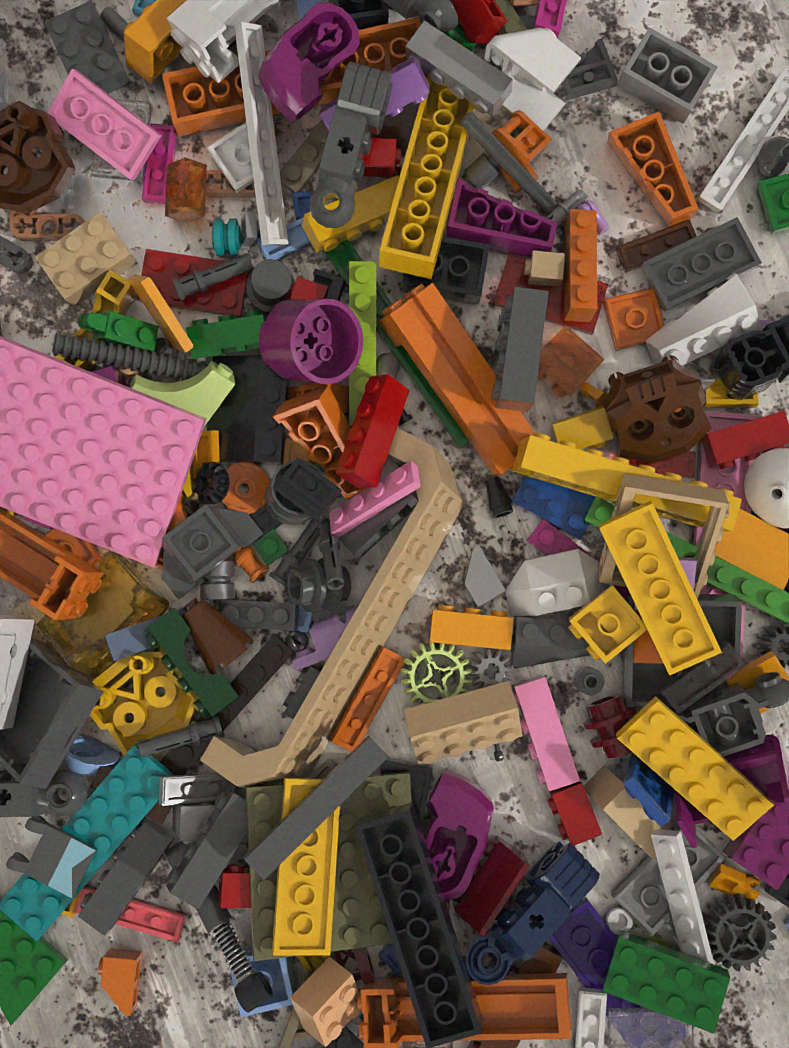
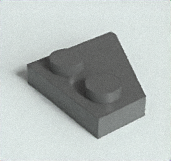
M602 38L598 39L594 47L586 54L583 52L579 55L581 57L580 62L561 83L567 100L617 86L618 79Z

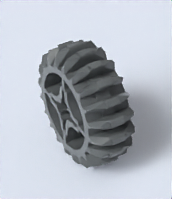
M740 894L737 895L736 900L731 895H727V903L717 899L719 907L715 909L713 906H709L712 915L703 916V919L708 923V925H705L713 959L717 963L722 962L726 969L732 966L738 972H740L742 965L747 971H751V963L761 967L759 961L761 957L769 960V956L765 953L767 949L775 950L774 946L770 943V941L777 939V936L771 932L776 928L775 924L770 921L772 918L771 914L768 911H764L765 907L761 903L755 904L754 899L745 900ZM737 913H746L745 915L741 914L737 919L729 918ZM757 923V936L755 940H753L752 933L756 928L755 924ZM724 925L725 934L722 937L723 941L720 943V929L721 926ZM731 926H733L737 930L740 929L742 931V934L746 937V939H744L740 935L737 936L735 934L736 932L731 928ZM740 947H748L743 951L736 952Z

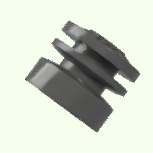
M288 461L277 469L266 487L264 497L266 508L271 516L280 523L291 526L303 524L310 520L311 517L273 488L280 483L281 478L294 461ZM304 461L306 464H308L321 475H323V473L320 471L318 467H316L310 462Z

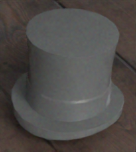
M267 259L258 263L249 274L246 282V292L250 302L257 309L270 313L274 309L273 306L281 301L288 300V290L291 283L295 284L284 263L274 259Z

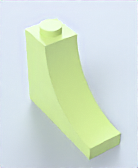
M213 361L203 371L184 381L173 383L155 382L136 374L130 382V388L207 418L205 425L235 385L233 371L222 363L217 365Z

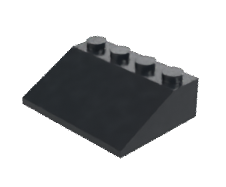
M261 355L212 356L214 363L217 365L222 363L233 371L235 380L234 387L207 422V431H219L220 462H251L260 465L282 466L286 427L282 423L278 424L272 416L282 402L288 400L290 380L281 378V376L275 373L268 364H265Z

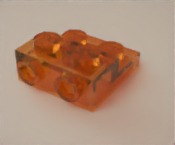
M564 325L555 337L541 350L537 378L542 381L544 379L552 385L551 389L556 395L561 398L565 396L569 400L604 361V358L568 326Z

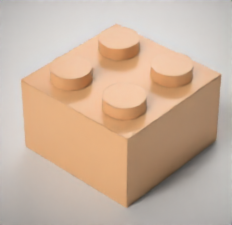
M328 957L290 997L303 1029L325 1047L332 1040H335L347 1023L357 1017L361 1011L358 1010L357 1006L359 991L353 975L331 957Z

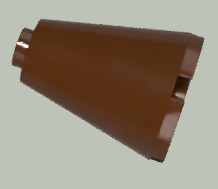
M194 598L183 607L185 613L182 614V618L190 628L193 641L211 675L217 673L214 669L216 666L219 667L221 665L222 668H225L248 649L244 645L246 642L253 644L254 640L250 635L206 600L198 601Z

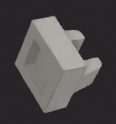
M245 211L241 218L242 245L252 246L257 238H261L259 220H256V212Z

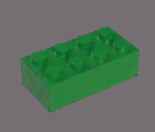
M619 929L604 978L603 991L714 1034L730 982V975L728 969Z

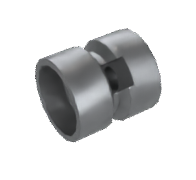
M223 561L202 577L204 582L200 584V600L235 599V584L230 580L235 576L234 561Z

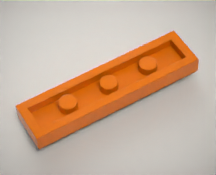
M384 646L380 647L330 738L332 743L350 752L361 743L405 663L404 657Z

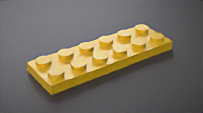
M649 501L599 524L598 527L668 674L672 675L722 653L653 503Z
M656 696L616 733V737L620 742L733 841L774 806L769 797Z
M284 778L281 820L323 779ZM340 806L278 866L272 942L273 956L330 955Z

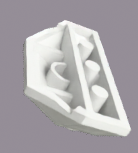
M579 549L525 560L505 589L511 616H537L584 606L595 599L611 584L599 583L598 560Z

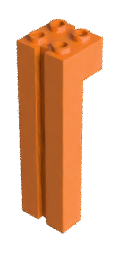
M421 283L402 296L405 301L399 299L382 310L383 317L377 320V322L395 347L403 345L492 475H502L513 467L520 440L529 435L534 436L535 432L521 411L495 408L496 400H491L493 383H495L497 376L435 285L431 283L424 287Z
M0 508V578L32 597L29 604L56 621L81 617L88 607V600L86 598L89 593L94 594L99 589L104 572Z
M567 973L506 974L501 981L492 985L480 984L469 975L483 1017L482 1033L456 1041L571 1039L572 1025ZM404 977L374 978V982L366 984L361 989L357 997L358 1010H362V1013H364V1022L359 1024V1038L363 1040L364 1048H398L403 1041H424Z

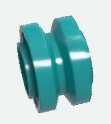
M230 218L227 224L224 223L223 219L214 220L212 244L216 256H224L226 251H229L231 256H239L241 228L237 218Z

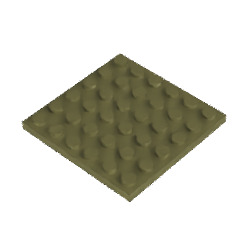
M408 772L370 775L340 805L330 952L393 944L355 826L362 817L412 802L410 773ZM284 783L245 787L248 852L281 821ZM249 865L254 961L301 956H273L272 954L278 867L263 880Z

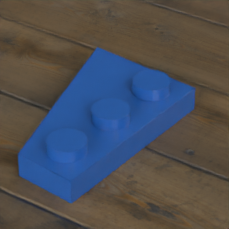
M523 478L511 500L515 505L540 519H544L549 524L572 537L581 540L589 526L583 520L595 496L552 483Z

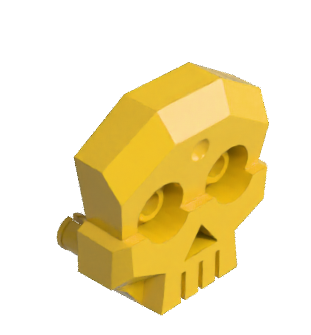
M142 651L119 659L92 681L103 693L90 713V717L101 730H109L123 756L126 755L134 744L138 743V740L188 727L193 721L196 709L192 703L195 700L189 692L185 694L176 681L179 677L174 670L168 671L160 659L163 657L161 652ZM133 679L134 690L123 688ZM161 686L165 689L164 696L158 695V687ZM127 713H132L134 715L133 722L127 721Z

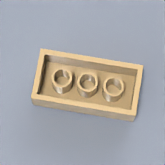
M509 681L403 710L418 765L424 763L432 764L442 758L457 757L464 752L486 749L490 745L500 742H511L518 737H522L518 706Z

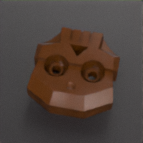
M21 101L12 103L0 110V209L31 213L61 197L75 171V167L71 157L62 145L63 134L55 117L44 111L32 108ZM41 149L42 154H41V156L38 158V157H37V152H38V150ZM8 167V173L5 175L4 169Z
M669 355L671 360H668L666 356L662 359L661 363L627 374L616 372L617 378H615L614 373L610 375L608 383L611 386V390L603 400L611 430L615 431L616 449L619 457L654 463L687 453L712 428L703 410L706 397L697 371L683 367L679 364L676 356ZM682 408L679 412H674L676 409ZM637 421H642V422H641L640 424H638V425H635V424H634V423L637 422Z

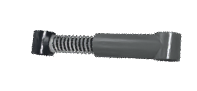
M183 841L176 843L165 851L166 858L172 868L178 867L184 858L182 854L188 844H184ZM214 884L200 908L196 910L207 932L215 933L213 936L217 938L215 942H219L218 947H221L220 951H224L222 955L226 956L225 960H228L227 965H231L229 969L233 970L232 974H235L234 979H236L237 985L234 988L236 998L243 1010L249 1013L271 999L273 991L265 975L260 971L255 972V968L251 967L252 964H249L250 959L247 960L246 957L248 955L244 954L246 950L242 951L241 948L243 946L239 945L241 941H237L238 936L235 937L236 932H233L234 928L230 927L232 923L229 922L232 920L228 909L220 908L219 891Z

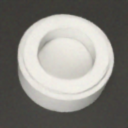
M621 905L611 906L604 915V922L613 934L618 935L619 929L628 932L632 927V916Z

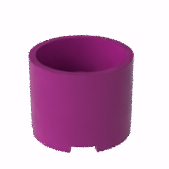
M288 299L273 306L274 309L269 313L265 323L261 324L259 348L265 364H268L275 373L287 380L319 384H333L345 379L352 373L362 354L363 333L358 318L347 305L334 299Z

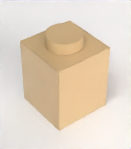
M533 251L530 259L525 260L524 275H528V284L559 287L563 280L565 253Z

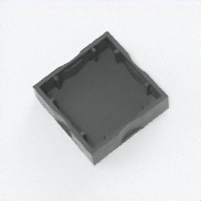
M33 638L30 640L13 728L0 730V764L20 784L46 789L103 691L48 644Z

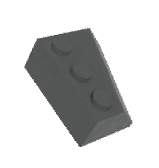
M411 493L345 533L339 537V540L356 559H361L413 511L418 500Z

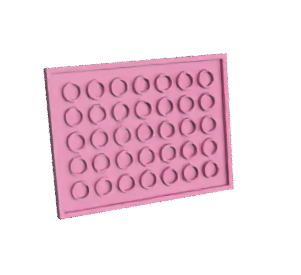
M0 336V507L154 568L158 564L163 549L162 537L169 531L207 418Z

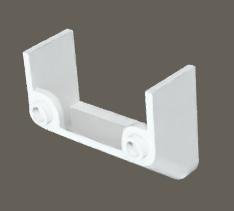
M534 28L494 36L486 46L484 60L513 79L512 92L501 107L510 114L517 110L524 112L544 131L566 104L553 93L580 62L581 57L558 40L552 30L548 28Z

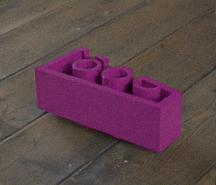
M458 178L446 237L490 244L489 249L531 257L533 251L551 252L557 223L530 210H521L513 206L512 202L506 199H497L489 195L488 191L482 188H473L467 185L466 181Z

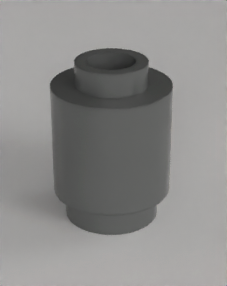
M483 153L464 170L465 174L461 178L467 182V185L473 188L484 189L500 174L498 170L500 165L491 155L487 156Z
M592 667L578 669L573 679L575 687L586 695L600 693L605 683L602 673ZM589 677L594 678L591 686H588L586 683Z

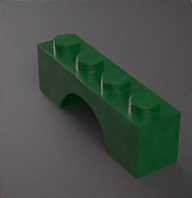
M175 608L144 629L147 633L144 636L146 641L153 649L157 647L163 657L160 659L168 671L174 670L179 677L176 680L177 684L185 694L189 692L195 700L192 704L201 716L205 714L207 718L212 717L239 697L223 674L204 676L195 672L188 665L184 656V642L190 632V628Z

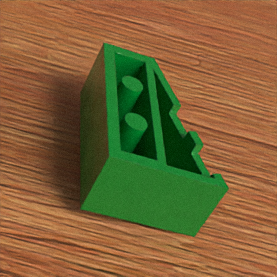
M260 310L244 312L245 317L234 319V314L218 316L219 322L208 323L207 318L193 320L192 326L186 327L187 336L193 344V348L190 350L192 359L259 348V331L261 324L265 323L267 314L260 315Z

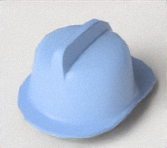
M78 734L64 760L69 770L84 776H92L98 772L100 766L116 763L120 755L119 752L102 744L97 739L84 734Z

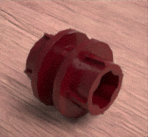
M620 694L607 696L588 704L586 708L589 719L583 724L585 729H596L597 736L590 740L591 746L593 748L601 747L606 758H615L631 753L632 751L617 739L616 733L630 721L629 717L635 714L636 708L627 707Z

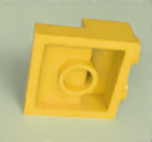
M610 585L595 599L585 604L568 618L572 623L568 627L578 640L583 637L589 644L586 650L596 661L601 658L605 664L647 631L645 623L613 585Z

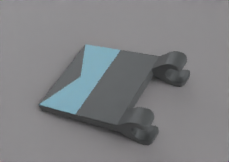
M40 815L32 816L27 820L25 828L31 832L42 834V837L30 861L23 854L15 852L13 856L9 857L6 866L13 871L25 873L73 898L97 848L49 824Z

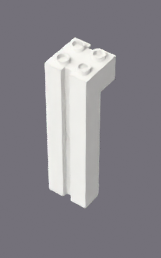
M187 0L167 17L172 28L170 33L174 40L181 45L180 53L184 59L190 64L194 62L206 78L210 76L219 83L239 65L238 56L227 48L236 39L234 24L239 22L253 24L279 0Z

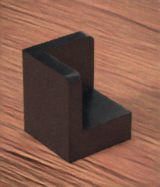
M314 269L313 282L328 286L329 292L326 299L340 301L345 287V278Z

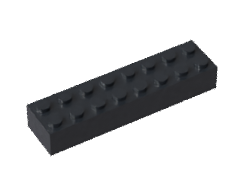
M413 802L360 818L355 827L426 1048L481 1034L483 1017Z

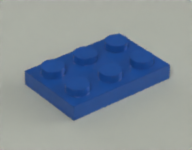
M632 752L624 780V787L633 799L637 798L642 804L647 817L655 820L662 827L670 821L674 788Z

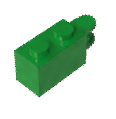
M112 311L97 314L96 312H91L78 317L80 329L93 333L92 338L98 342L104 340L105 344L113 342L115 346L122 344L124 348L128 345L130 349L138 347L139 351L147 349L149 353L155 349L159 329L157 325Z

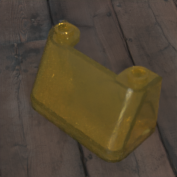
M110 550L100 559L98 567L99 570L104 572V575L101 577L102 583L94 594L89 593L86 598L88 600V607L84 614L76 619L57 621L45 614L36 624L70 668L95 678L116 662L112 661L104 635L164 615L169 607L168 600L123 555Z

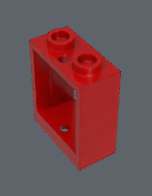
M371 138L372 144L369 155L363 156V165L365 166L363 178L389 179L396 176V171H401L402 158L401 148L396 147V139Z

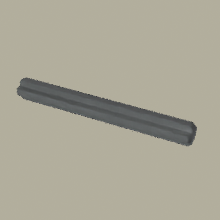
M473 112L466 113L460 121L461 125L547 214H550L557 208L558 203Z

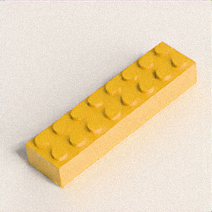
M428 74L427 81L430 85V91L426 94L427 98L420 102L379 251V267L432 279L469 132L461 125L460 121L466 113L473 112L474 114L475 108L465 98L460 99L456 97L451 89L444 84L439 85L435 83Z
M534 433V436L529 435L520 440L512 472L612 502H616L623 473L702 487L708 486L706 483L691 480V483L681 481L682 476L666 472L665 475L655 473L656 469L651 466L640 464L639 467L629 465V460L614 456L613 459L602 457L603 452L598 450L576 449V444L568 441H561L560 444L550 441V436L541 433ZM717 488L725 490L727 500L730 502L728 509L729 517L727 519L724 518L722 523L723 532L733 531L742 499L734 497V492ZM635 494L632 508H636L651 501L659 516L702 529L710 506L641 494Z

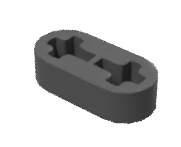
M0 236V246L6 250L4 254L0 252V264L19 274L28 272L33 265L31 255L20 246ZM12 255H15L18 258L22 257L25 260L24 263L17 264L11 258Z

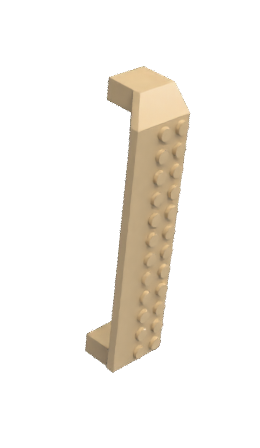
M398 428L396 429L387 457L400 467L410 460L418 465L421 487L416 489L418 503L280 744L276 747L256 752L240 740L214 736L200 761L237 787L284 783V778H307L312 773L328 745L335 728L380 647L385 645L465 504L449 462L432 445Z

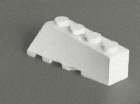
M736 273L726 278L727 282L719 288L715 287L707 293L708 296L697 305L692 304L685 310L686 313L676 321L673 319L646 340L652 364L661 363L662 359L666 356L668 360H671L669 355H674L677 357L680 365H685L725 346L734 337L752 330L761 329L756 304Z

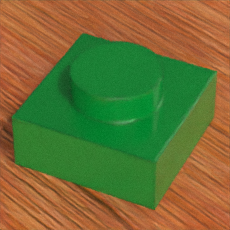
M272 529L252 544L268 566L279 559L283 553L285 554L290 551L275 529Z

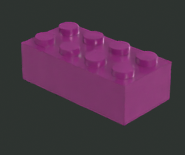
M774 805L734 841L730 839L722 851L776 890L779 889L789 874V808L787 805Z

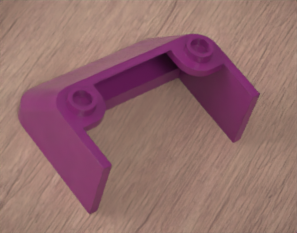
M765 735L764 743L724 756L728 762L762 792L767 791L768 797L774 805H787L789 808V766L782 745L776 736ZM674 789L677 823L690 846L696 848L695 825L708 822L709 819Z

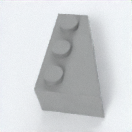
M215 802L173 805L172 830L180 841H183L184 844H189L191 841L194 842L200 833L198 832L199 826L206 817L210 818L215 810ZM247 833L241 842H248Z

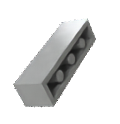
M426 21L421 24L405 46L407 60L416 56L421 69L429 74L435 83L439 85L444 84L451 89L456 97L460 99L465 98L471 102L480 113H487L494 117L512 92L513 79Z

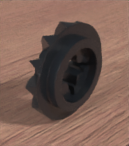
M218 462L202 463V467L196 469V478L192 479L196 486L193 491L198 494V500L205 502V504H217L228 493L230 485L228 472ZM207 478H212L211 484L213 488H208Z

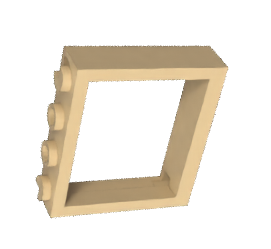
M623 473L611 519L631 510L635 494L710 506L694 557L697 560L694 593L698 599L701 588L707 585L708 575L706 572L708 566H712L715 560L714 548L716 542L720 543L722 539L723 520L729 517L728 509L730 502L727 500L725 490ZM605 541L598 566L599 583L627 587Z

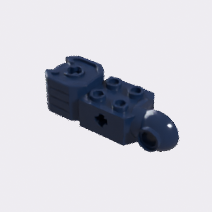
M558 842L549 848L526 876V881L531 887L521 889L515 895V902L510 908H504L495 919L497 922L484 937L478 938L471 944L467 950L465 961L467 970L475 981L484 985L496 984L506 976L510 965L516 959L526 961L532 958L569 916L568 913L596 885L600 873L592 867L587 859H584V856L577 851V848L569 842L564 846L561 842ZM489 952L491 962L488 966L483 967L481 958L485 953Z

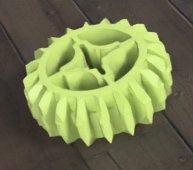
M429 641L430 649L426 650L424 644L421 643L419 648L422 652L419 655L414 649L410 651L412 656L415 657L413 661L405 658L404 662L410 665V669L402 668L401 673L409 674V678L401 679V683H410V687L406 688L404 693H415L410 699L412 703L420 698L421 702L419 705L459 695L460 692L466 693L469 690L463 687L464 683L473 684L472 679L465 678V675L473 671L472 668L464 669L463 667L470 660L465 658L460 661L459 658L464 652L460 649L453 654L454 644H450L446 650L444 649V643H439V648H435V643ZM442 654L451 658L455 663L440 667L435 664L431 655ZM424 659L428 667V673L421 680L415 682L416 667ZM430 664L433 665L434 669H438V672L440 670L445 672L441 676L444 688H441L440 684L436 683L435 680L432 682L429 679L433 676ZM458 670V683L450 693L446 686V680L453 672ZM435 686L440 690L443 697L433 698L426 696L420 689Z

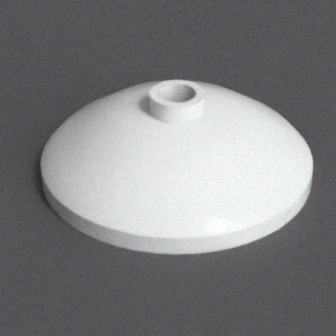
M776 448L761 454L751 463L744 479L745 497L752 511L761 520L780 528H789V448ZM775 489L782 491V497L776 495Z

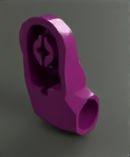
M318 3L302 19L280 36L262 62L258 79L263 90L275 107L292 123L299 120L319 103L323 97L321 85L331 71L356 52L360 41L359 30L355 21L339 6L331 3Z
M444 769L427 801L426 806L432 812L433 817L425 841L444 900L456 899L466 892L473 872L487 844L494 807L492 798L480 786L461 774Z

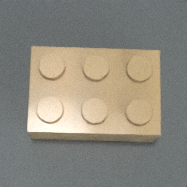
M101 212L35 256L62 297L72 307H75L96 292L109 269L121 275L137 264L134 257Z

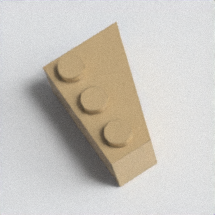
M603 766L584 785L586 793L654 861L656 853L651 834L655 829L669 830L672 825L668 822L660 827L655 820L649 819L637 798L633 799L627 793L624 782L619 780L607 767Z

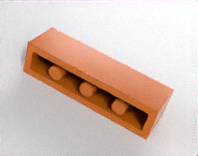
M570 209L564 223V321L591 322L597 311L596 210Z

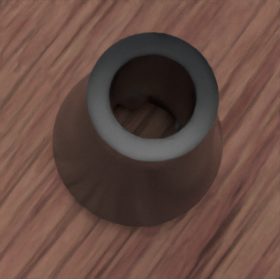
M500 477L486 480L488 511L492 513L493 518H500L513 513L512 506L514 503L504 488Z

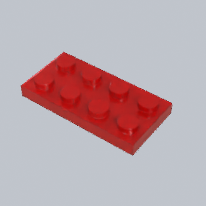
M146 249L141 276L151 278L169 307L218 315L234 314V317L242 318L249 271L207 287L208 290L206 292H196L186 296L185 300L181 301L172 278L180 279L193 274V270L200 269V271H204L227 261ZM137 296V300L142 302L139 296Z

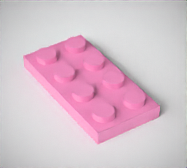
M71 69L47 111L48 114L55 117L58 125L130 180L136 179L162 136L76 69Z

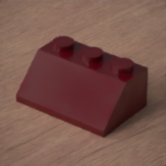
M498 835L493 841L490 839L487 842L483 852L484 856L477 864L466 892L453 899L454 910L483 937L530 866L523 852Z

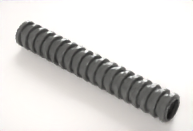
M57 331V334L55 333L52 350L54 356L62 354V357L66 358V355L71 356V359L78 357L80 361L88 359L89 363L97 361V364L100 365L103 362L105 366L113 364L114 368L122 366V369L126 370L128 367L131 368V371L138 369L140 373L147 371L151 375L153 372L156 373V376L163 374L165 378L172 376V379L176 380L178 377L181 381L197 375L208 366L205 364V361L198 363L196 359L189 361V358L186 357L184 360L180 356L173 358L172 354L164 356L162 352L158 355L155 351L147 352V349L139 351L138 347L130 349L128 345L124 348L122 344L117 346L113 345V342L105 344L104 340L96 342L94 338H92V341L87 340V337L80 339L78 335L71 337L70 333L61 335L60 331Z

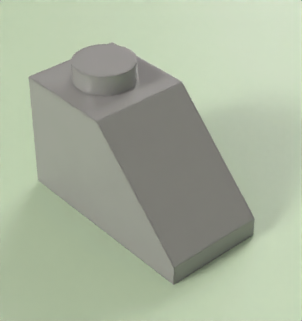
M479 544L472 548L463 582L466 589L462 591L470 605L474 603L476 607L483 605L506 591Z

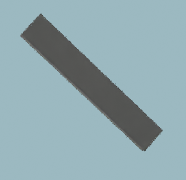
M367 736L243 859L265 880L388 758L386 753L370 736Z

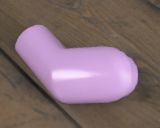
M586 200L577 207L579 210H596L597 232L599 235H602L610 228L594 202Z

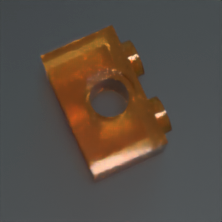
M184 157L167 165L165 217L187 223L205 216L206 164Z

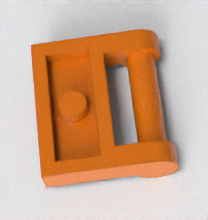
M520 110L512 113L509 121L501 128H496L491 132L524 168L552 140ZM515 128H521L523 131L514 139L510 133Z

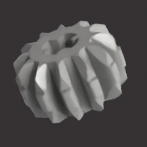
M485 648L486 657H483L477 651L475 655L480 661L470 660L469 662L470 665L477 667L476 670L468 674L469 676L478 675L473 680L474 686L482 682L480 688L488 687V684L491 686L502 683L503 678L512 681V677L505 674V671H512L514 667L512 665H503L509 661L510 657L508 655L498 660L501 655L500 649L495 650L493 657L490 648ZM493 663V667H497V671L493 672V677H489L487 673L484 675V670L488 669V664Z

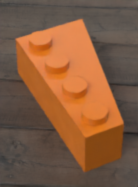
M660 112L610 131L607 144L666 224L670 227L694 218L698 211V206Z
M329 385L282 402L272 417L278 424L282 423L289 430L288 435L294 442L298 441L305 448L310 460L313 463L317 462L325 471L323 474L327 479L342 490L341 494L343 497L349 499L367 489L357 488L335 474L339 465V458L348 440L351 426Z

